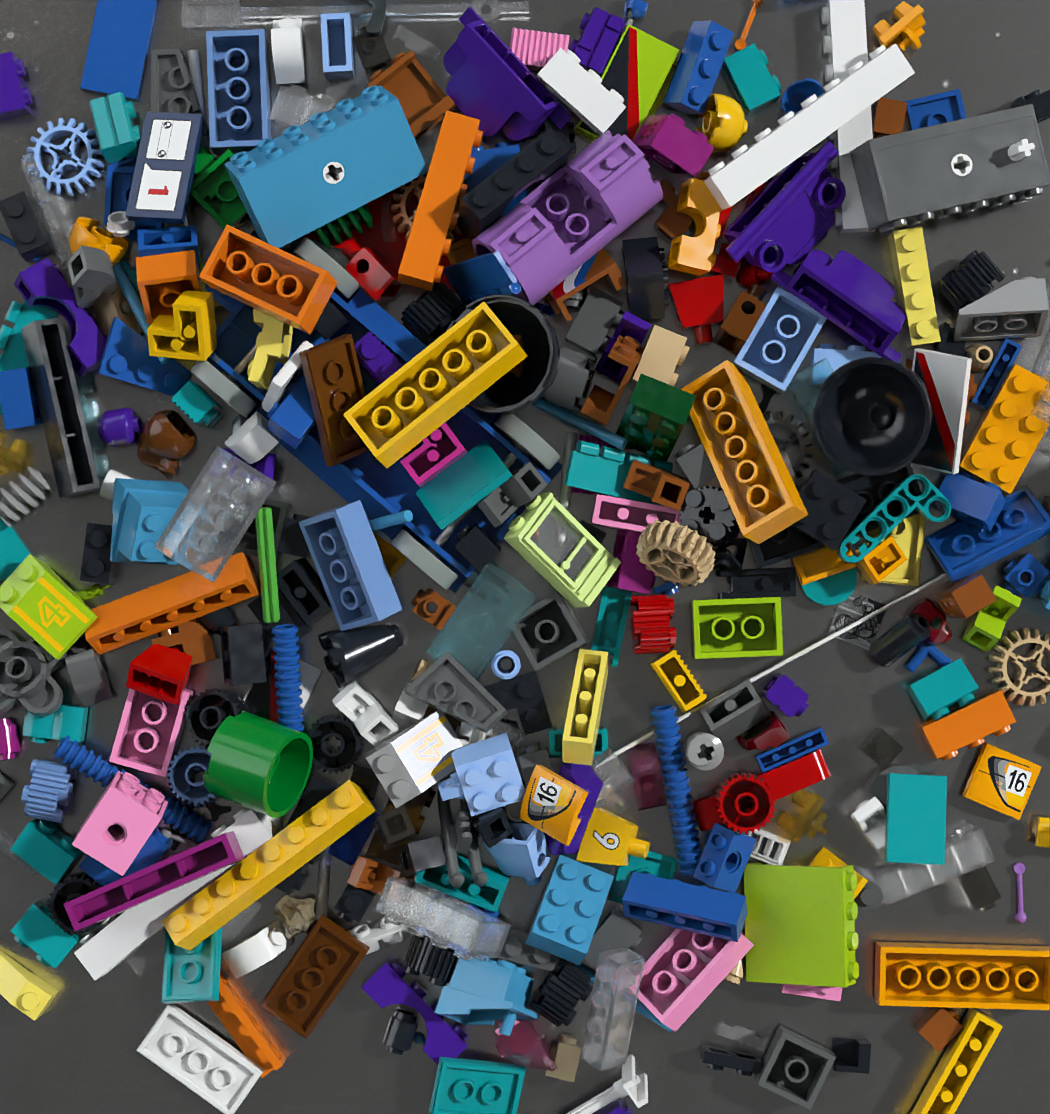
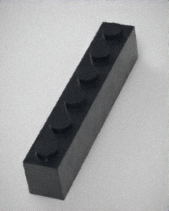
M62 318L33 321L21 328L59 498L87 494L99 489L100 485Z

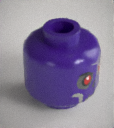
M129 407L105 411L102 418L98 419V434L101 441H105L110 447L132 445L137 442L139 433L143 432L142 419L140 416H136Z

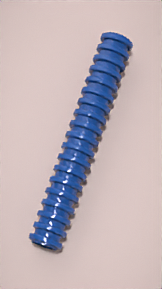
M292 624L277 625L272 628V633L275 634L272 641L276 643L273 646V651L276 652L273 657L277 661L274 664V669L277 670L275 678L278 679L275 682V686L278 688L276 696L279 697L276 700V704L279 706L277 713L280 715L277 718V722L302 732L304 725L301 722L304 720V717L301 715L303 707L300 704H302L303 699L299 697L302 694V690L299 688L302 685V681L298 679L301 676V672L298 671L301 664L297 662L300 658V654L297 653L300 647L296 644L299 640V636L296 635L298 627Z
M672 705L655 707L650 713L654 717L652 724L656 725L654 733L658 735L655 741L659 743L657 751L661 752L658 756L659 760L662 761L660 768L664 770L662 777L666 779L663 785L667 787L665 795L669 796L666 801L670 805L668 812L672 813L670 821L673 822L671 829L675 831L673 838L677 840L674 845L678 848L676 855L680 857L678 859V865L681 866L679 872L680 874L691 876L694 875L701 858L702 847L698 846L701 841L697 837L699 830L695 829L697 821L694 820L696 814L692 811L694 804L690 802L693 799L692 795L689 794L691 786L687 785L690 780L686 776L688 769L684 768L686 760L682 758L685 753L681 750L683 742L679 741L682 736L681 733H678L680 725L676 724L678 716L674 714L677 709Z
M68 735L63 737L54 752V759L59 757L62 759L61 763L65 764L67 762L70 764L69 767L71 769L75 767L78 769V773L84 772L86 778L92 777L94 778L93 782H101V787L103 788L105 786L108 787L118 771L123 774L126 771L123 768L119 770L117 764H109L108 759L104 761L101 759L102 755H94L92 749L87 751L85 745H77L78 741L74 740L72 742ZM138 778L140 781L139 784H141L147 789H150L149 784L147 782L143 784L141 783V779ZM165 797L164 800L168 801V804L162 816L164 824H171L174 830L178 828L180 830L179 833L188 834L187 838L189 839L195 838L197 844L202 842L208 834L212 822L210 820H203L204 816L202 815L196 816L194 810L188 811L187 806L181 807L179 801H172V797Z

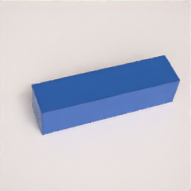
M1008 338L1003 339L992 359L991 365L977 386L974 399L969 401L970 404L983 411L988 410L1022 348L1021 345Z
M819 726L785 741L777 747L754 755L761 772L765 773L826 746L829 742L823 728Z

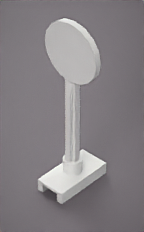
M631 1054L622 1059L621 1079L614 1082L613 1086L566 1114H592L616 1099H623L628 1095L636 1106L640 1108L648 1103L647 1075L645 1072L640 1075L635 1074V1058Z

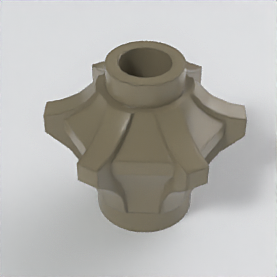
M285 895L276 904L273 913L279 917L285 929V936L288 939H292L299 933L305 932L309 934L318 921L314 916L316 911L314 903L316 900L313 898L297 899Z

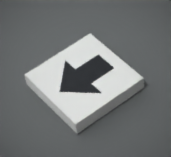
M308 341L303 342L273 378L262 402V409L269 412L276 402L279 403L285 396L284 393L292 381H297L302 375L301 371L303 368L299 352L314 347Z

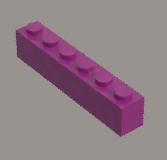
M234 831L224 833L66 902L64 906L74 931H78L245 859Z

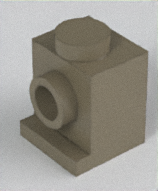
M560 1034L557 1045H551L548 1062L553 1064L552 1066L546 1064L545 1076L574 1082L582 1050L581 1042H576V1037Z

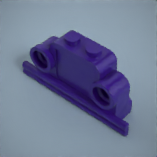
M471 6L468 7L458 19L465 27L459 33L458 39L445 53L443 59L446 71L453 76L447 84L446 93L455 103V109L465 116L479 119V130L483 131L485 136H493L503 131L509 139L514 141L529 138L540 131L542 123L548 117L559 129H562L571 120V114Z
M826 141L816 153L806 152L782 169L723 232V235L731 243L725 250L736 263L744 256L752 266L771 273L777 272L786 263L794 265L802 262L813 246L827 236L828 230L834 223V214L831 210L838 208L846 196L843 182L838 178H834L826 168L839 154L830 141Z
M814 249L810 251L802 264L798 265L793 273V277L783 270L774 272L770 279L876 354L898 363L902 355L889 345L900 332L906 319V313L900 305L891 301L896 292L894 285L847 251H839L832 260L825 252Z

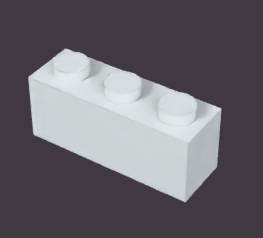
M560 48L540 70L536 78L586 125L601 136L626 108L623 104L624 98L614 89L608 91L600 84L603 80L593 70L589 69L586 71L579 65L581 60L571 50L568 49L565 52Z

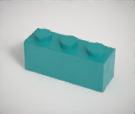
M458 854L459 873L463 874L465 878L461 887L455 888L450 884L446 864L424 870L416 876V883L495 913L498 911L510 876L504 875L502 871L481 864L482 871L487 874L488 880L484 886H476L472 880L469 859Z

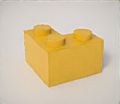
M184 290L172 304L173 316L159 314L147 328L149 356L206 361L217 348L213 292Z

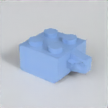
M507 733L454 750L451 755L456 772L450 775L451 778L438 783L442 800L445 801L457 797L458 799H466L471 817L521 801L525 794V788Z

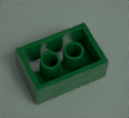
M640 374L616 434L627 439L625 448L636 449L645 453L653 460L667 462L685 426L696 396Z

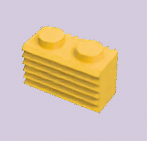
M671 649L669 653L663 654L651 662L650 665L680 710L685 713L705 700L707 694L703 693L700 684H697V680L693 679L694 675L690 674L687 665L683 664L684 660L680 659L681 655L677 654V650Z

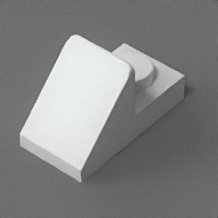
M409 682L406 683L392 716V719L399 728L396 734L423 719L428 707L427 704L405 693L404 690L411 685Z

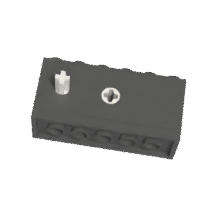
M1033 104L870 139L850 151L869 231L879 229L880 234L897 230V227L907 225V227L917 226L933 218L934 221L950 218L951 215L957 213L965 215L976 212L984 207L988 209L996 208L1013 200L1014 203L1026 201L1033 196L1042 194V188L1050 185V173Z

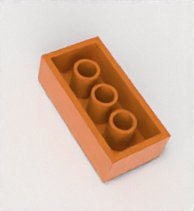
M226 225L199 275V278L212 289L309 335L338 283L328 271L229 225Z

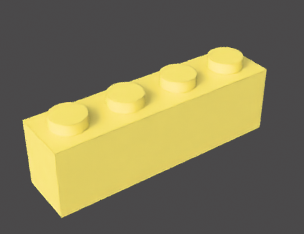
M922 226L892 231L888 235L898 302L906 313V319L902 325L906 350L936 345L941 340Z
M579 649L562 739V762L592 766L608 676V652Z

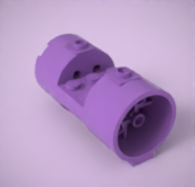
M608 130L472 240L473 250L477 257L498 250L521 285L520 293L511 296L535 305L604 246L660 202L663 198L660 182L658 180L652 181L648 170L650 165L645 160L644 153L625 134L623 136L616 134L613 137Z

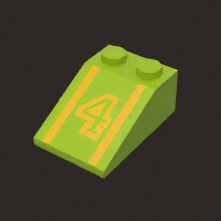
M31 554L24 559L0 586V608L57 660L69 650L98 618L46 563Z

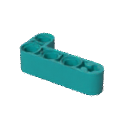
M919 474L908 476L843 538L837 548V555L842 561L847 563L859 562L914 509L925 520L935 523L944 521L949 517L951 504L925 476ZM912 480H917L922 485V492L918 496H913L908 491V485ZM891 500L897 501L901 506V512L896 517H892L887 512V504ZM933 501H938L943 508L942 514L937 518L933 517L929 512V505ZM870 521H875L880 527L879 534L874 538L868 536L865 530L867 523ZM858 532L861 539L868 542L869 545L866 547L865 543H860L855 549L857 555L847 556L845 553L848 549L845 545L847 543L849 545L855 544L860 539L855 536Z

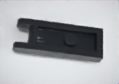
M795 567L716 570V576H728L729 593H718L717 599L796 596Z

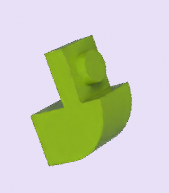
M997 585L992 589L997 600L971 616L962 640L987 653L1000 640L1007 620L1019 608L1022 598Z

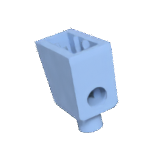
M509 822L513 833L493 847L488 848L484 839H482L483 844L504 875L523 878L527 886H535L542 880L540 874L550 862L549 850L544 833L530 824Z

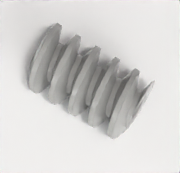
M28 466L27 469L30 476L27 478L19 473V485L10 480V492L2 487L0 488L2 495L0 499V518L9 527L12 526L10 518L16 522L21 520L19 511L24 514L30 513L28 504L33 507L39 506L37 497L42 500L48 499L46 489L52 493L57 492L53 483L40 469L35 470Z
M696 731L689 733L683 740L681 750L684 751L685 755L683 758L688 764L699 770L708 771L716 768L721 763L724 757V748L722 742L716 736L705 731ZM701 745H704V746L707 747V748L704 750V752H705V754H706V755H704V756H701V755L698 754V753L701 752V749H700V746H701Z

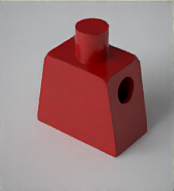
M354 240L349 241L342 248L341 253L350 261L345 267L346 271L375 301L390 302L405 285L398 282V270L376 249L369 247L361 248Z
M723 274L668 283L669 297L681 331L694 329L696 345L713 343L711 326L721 325L724 319Z
M153 644L130 662L126 687L178 705L189 679L193 658L191 655L184 653V649L181 646L175 645L169 648L160 644Z

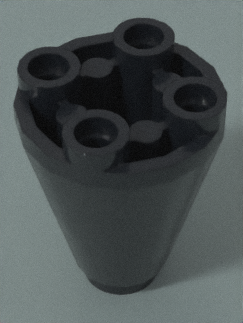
M383 624L357 627L345 631L340 629L330 630L318 635L322 649L327 651V656L323 657L325 666L329 673L334 672V679L339 689L347 686L352 681L358 680L397 652L398 647L403 646V639L396 624L391 626Z

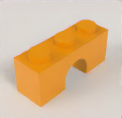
M690 178L681 183L677 212L687 214L694 220L696 232L694 237L681 235L672 239L668 268L700 276L710 272L716 261V253L713 251L715 241L718 239L721 231V225L718 224L722 208L703 180Z

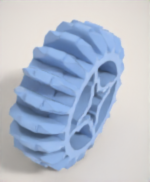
M59 118L57 127L51 121H48V131L39 127L37 131L41 137L39 139L31 137L30 140L36 146L28 147L27 152L34 155V157L28 158L26 163L30 166H35L29 173L33 177L38 176L36 183L39 186L46 184L45 190L48 193L55 189L56 195L61 197L66 189L68 196L73 197L75 193L74 188H77L83 194L85 193L83 187L85 183L91 188L94 187L95 184L91 177L101 178L102 175L96 170V167L104 168L105 163L97 159L103 157L101 149H97L100 145L98 138L94 139L96 132L93 129L86 131V123L81 122L77 126L76 120L70 118L66 126L64 119ZM72 136L70 139L67 138L62 145L52 144L53 141L60 137ZM81 140L85 142L88 150L87 163L78 158ZM46 152L54 158L51 175L48 174L45 168L44 158ZM56 152L60 153L61 155L69 154L76 163H74L71 160L63 161ZM76 169L81 171L73 178L60 179L61 176L65 177L70 170Z

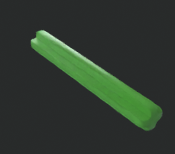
M260 507L255 510L263 621L265 623H275L280 619L272 509Z

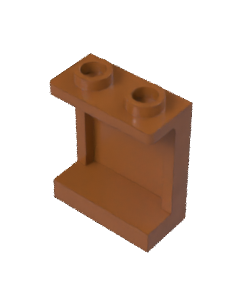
M410 50L406 54L403 51L396 55L390 62L392 65L384 72L382 70L375 72L368 79L369 84L366 87L381 85L398 98L413 136L418 141L444 119L446 110L454 112L456 106L449 95H445L416 59L414 52Z

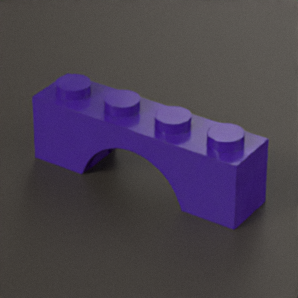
M47 257L20 272L14 282V286L29 307L52 309L59 313L68 323L71 331V342L68 349L73 369L78 376L82 378L99 368L108 337L103 335L98 329L94 316L90 312H86L84 308L78 307L74 289L69 288L63 280L59 267L52 264Z
M386 959L362 983L361 988L381 1008L393 1004H404L420 1013L427 1027V1038L423 1051L437 1065L440 1057L457 1058L468 1047L469 1041L466 1039L468 1033L458 1023L453 1025L446 1017L435 1013L438 1003L432 1004L425 997L428 994L418 982L415 981L412 984L405 977L407 972L403 970V967L397 961L391 963Z

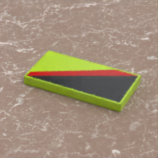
M630 24L627 25L601 77L603 81L600 84L608 91L614 89L624 98L623 104L626 106L624 111L606 131L609 130L613 137L616 134L621 136L625 134L633 141L680 50ZM580 119L576 130L594 139L600 137Z

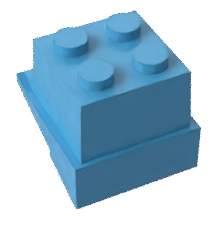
M115 478L110 561L168 565L185 563L197 510L189 500V490L181 482Z
M473 952L472 957L465 954L460 955L449 986H443L435 1013L467 1026L494 1025L495 1021H502L499 1033L509 1037L515 1020H538L540 1014L527 1009L534 979L525 975L526 970L503 960L496 961L490 959L489 956Z

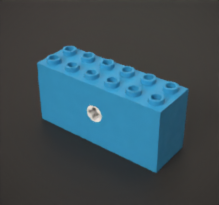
M381 85L367 87L361 92L362 95L354 99H344L335 105L336 108L326 113L318 112L309 118L310 121L300 126H290L283 131L282 135L274 139H264L257 144V148L249 152L242 151L236 153L230 158L231 161L224 164L253 227L262 241L280 248L428 172L398 98Z

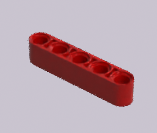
M819 748L765 773L760 772L755 775L762 778L769 785V788L773 790L772 794L775 796L772 800L776 801L830 777L831 773ZM718 791L692 802L694 804L692 811L696 814L695 819L700 831L713 828L714 823L723 824L715 810L716 804L714 801L717 800L715 794H718ZM746 795L745 798L739 799L740 810H743L745 806L751 807L752 802L748 800L750 796Z

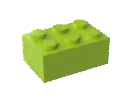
M781 597L690 600L694 659L783 656Z

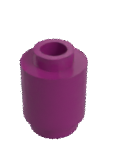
M13 718L0 719V761L15 759V753L20 752L17 725L13 724Z

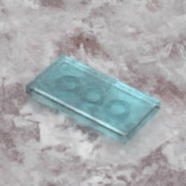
M493 560L490 561L427 652L438 660L448 651L478 681L492 662L493 657L499 652L534 602L536 596Z

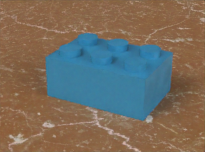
M559 855L551 871L525 944L580 965L587 955L614 876Z

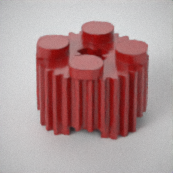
M666 594L631 596V606H636L637 608L636 611H633L631 618L632 640H638L639 645L634 647V655L669 653L670 649L674 648V644H676V628L670 627V620H672L674 615L673 598H667Z
M742 772L741 774L735 773L730 775L728 779H724V784L720 783L721 789L717 788L719 793L715 794L717 798L714 801L716 804L715 810L721 818L720 820L729 829L731 828L734 832L738 831L740 834L743 831L748 834L749 830L754 833L755 829L759 831L760 826L765 827L766 822H771L769 818H773L772 812H776V809L773 807V805H776V802L772 800L775 796L772 794L773 790L769 788V785L762 778L751 773L746 774ZM746 795L750 796L748 800L752 802L751 807L745 806L743 810H740L739 799L745 798Z

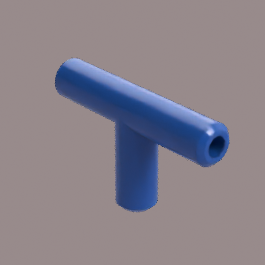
M922 641L916 646L918 649L905 664V668L911 673L915 672L926 656H929L941 667L952 663V660L935 646Z

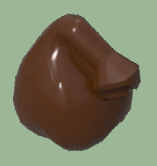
M159 411L153 414L144 425L137 449V457L141 464L159 470L169 480L176 475L177 460L184 458L192 449L195 435L176 411Z

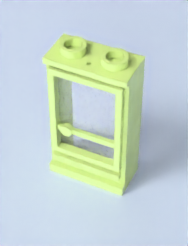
M551 492L538 494L525 504L526 509L523 513L511 521L508 526L509 531L504 539L574 608L590 607L622 562L618 558H614L553 497Z

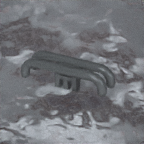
M438 788V811L450 884L455 888H459L464 883V875L459 873L457 853H468L472 880L476 886L482 887L486 884L488 876L482 871L478 839L470 826L472 821L466 799H460L461 812L457 813L454 825H452L449 800H442Z

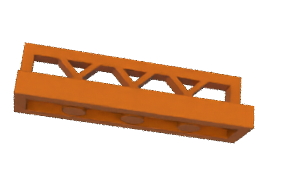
M220 968L219 1001H209L207 1003L245 1056L265 1069L261 1074V1078H263L274 1069L278 1070L286 1061V1057Z

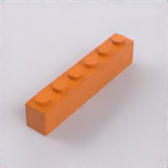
M447 110L445 112L398 271V282L432 291L434 282L440 283L444 270V266L439 265L442 255L448 256L452 239L447 238L450 228L456 229L459 212L455 211L458 201H461V198L466 195L468 185L463 184L465 175L472 174L476 158L471 157L474 147L479 149L483 136V131L479 130V119Z
M240 552L141 591L126 595L120 599L91 609L98 618L85 631L86 640L100 655L259 595L255 568L245 554Z

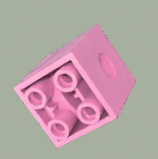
M118 771L80 827L72 845L123 876L162 819L168 801L164 800L165 796L158 790L153 788L147 789L139 784V779L128 772L123 774Z

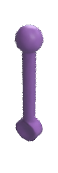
M1017 862L1013 865V871L1016 873L1018 913L1015 915V920L1018 923H1024L1027 919L1023 911L1022 873L1025 871V866Z

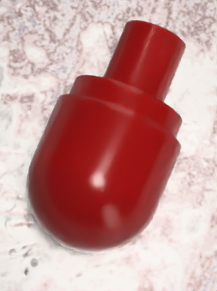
M745 264L739 268L737 279L744 287H750L751 284L761 286L767 279H770L773 273L764 271L751 264Z

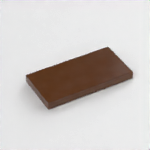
M352 334L341 335L299 352L326 466L333 467L369 451V448L343 415L366 396Z
M321 915L259 1007L307 1039L370 947L324 915Z

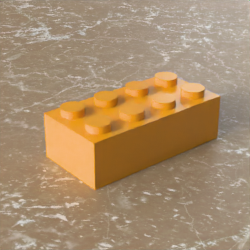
M1017 364L1012 365L990 407L984 411L960 455L959 471L972 475L976 481L982 484L986 481L994 483L1001 488L1003 496L1011 494L1050 424V382Z

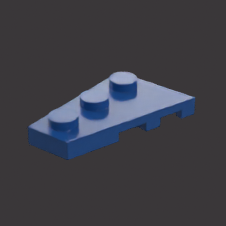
M117 317L113 318L97 373L174 396L187 383L190 371L173 358L170 362L162 365L158 357L149 356L147 339Z

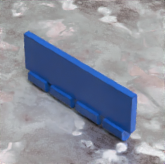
M498 250L445 266L443 273L465 306L486 296H511L521 291V285Z

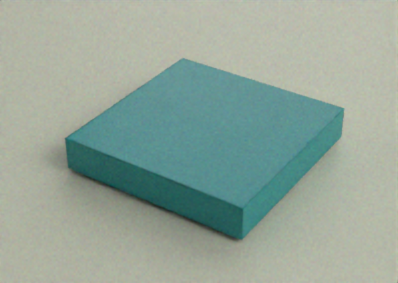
M650 850L646 859L631 855L627 866L616 867L608 900L623 904L622 899L633 872L650 873L656 877L674 879L679 858Z

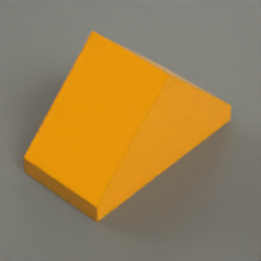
M890 536L880 542L861 561L856 562V565L870 585H876L907 561V558L894 538Z

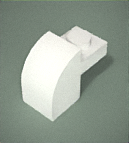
M302 18L273 20L271 44L276 84L305 82L306 64L303 50Z
M256 411L249 419L239 414L232 421L233 434L225 441V445L247 463L252 464L262 459L279 443V437L266 429L269 421Z
M355 681L349 683L332 699L334 705L354 722L359 733L374 747L390 739L399 731L396 723L384 707L369 692H365Z
M873 797L871 800L861 802L850 817L870 845L884 859L886 812L879 800Z
M277 919L255 934L239 941L222 952L221 955L236 979L278 956L279 953L293 945L294 942L285 936L283 924Z

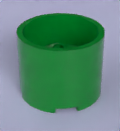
M242 711L241 714L235 717L229 715L218 727L209 744L207 752L212 753L209 770L203 773L204 784L208 792L215 796L272 818H279L290 811L296 804L307 784L313 761L311 739L303 732L246 711Z

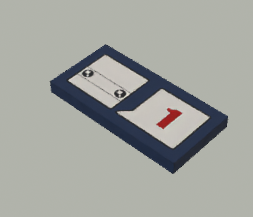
M146 112L125 214L128 221L185 223L205 120L202 114Z

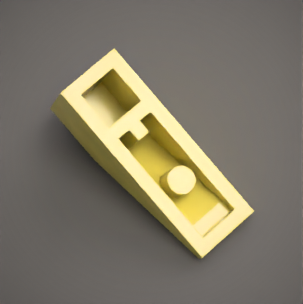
M0 950V994L11 1005L34 1021L37 1020L49 1006L58 990Z

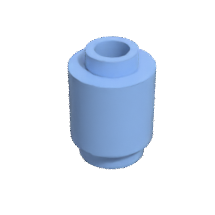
M501 650L493 657L491 666L497 677L511 679L520 671L521 662L515 652ZM506 658L512 662V666L508 670L501 667V661Z

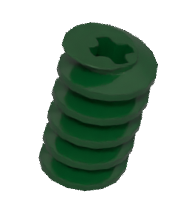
M365 204L314 231L320 243L330 250L332 249L331 239H334L340 245L342 244L341 234H345L349 239H352L353 228L360 234L363 233V223L370 229L373 228V215L368 204Z

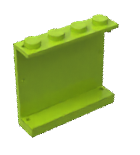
M761 861L747 863L744 870V896H746L747 901L745 936L754 946L746 954V982L843 988L856 983L859 976V965L856 962L855 950L858 947L859 939L857 932H855L858 907L856 902H854L857 876L853 872V865L822 867L766 865V862Z

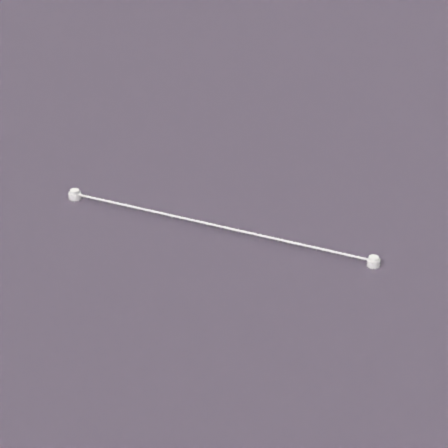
M1036 540V541H1034V542H1032V543H1030V544H1028V545H1032V544L1036 543L1038 540ZM946 573L940 575L749 680L751 683L948 576ZM721 695L678 717V721L676 723L699 712V709L701 707L705 706L706 704L710 703L711 701L715 700ZM652 731L608 755V757L593 763L590 767L593 769L656 734ZM523 800L505 805V811L512 821H523L519 818Z

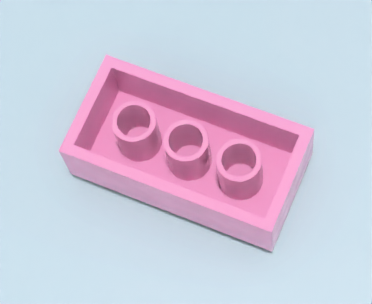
M676 928L625 986L664 1025L676 1032L754 944L743 933L740 934L738 942Z

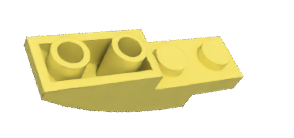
M253 309V321L262 329V332H259L256 338L257 350L254 360H251L248 366V380L257 388L268 390L276 362L286 364L288 361L293 327L257 309Z

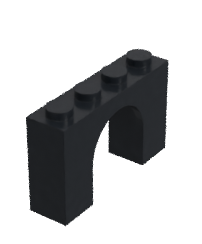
M551 128L461 198L457 226L472 242L474 238L501 217L506 207L531 184L537 188L567 164L570 152L569 147Z

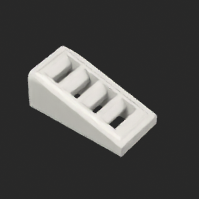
M760 828L759 831L755 829L754 833L757 834V840L750 856L771 865H782L791 841ZM749 830L747 835L751 836L752 832ZM763 837H766L768 841L762 854L758 850ZM776 841L779 843L774 858L769 855Z

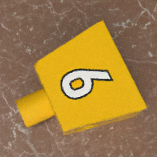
M595 806L576 860L627 866L631 855L646 859L650 842L636 838L638 825L601 807Z

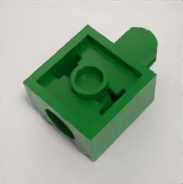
M199 146L194 172L196 179L192 182L190 194L223 230L226 225L238 229L249 219V216L224 165L231 161L230 158L234 154L228 149L216 159L208 149Z

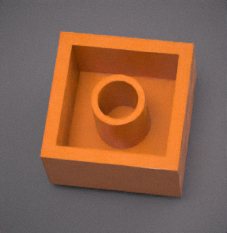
M195 250L136 257L137 284L147 324H152L159 314L173 316L172 304L184 290L202 291Z

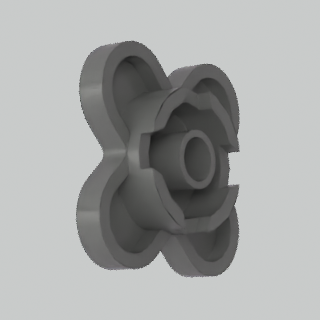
M0 629V715L6 713L17 703H22L34 716L46 717L55 713L62 704L63 692L58 683L52 678V673L65 662V658L68 657L67 652L57 660L33 638H30L27 642H20L12 632Z

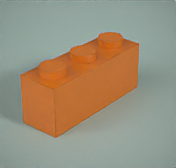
M995 689L974 699L963 707L959 706L950 710L949 714L936 721L931 719L918 725V728L931 756L945 761L958 755L957 750L966 745L970 749L984 743L983 737L992 733H994V736H999L1011 730L1009 725L1015 723L1016 720L1002 690Z

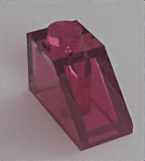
M654 742L639 744L626 750L638 811L666 805L661 767Z
M515 1020L510 1037L500 1034V1027L493 1031L498 1040L495 1047L503 1059L509 1057L515 1065L554 1071L558 1068L530 1020Z

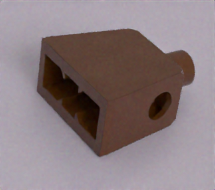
M751 284L747 293L743 291L739 293L715 334L713 343L737 356L766 307L765 303L761 302L767 293L764 288L757 284Z

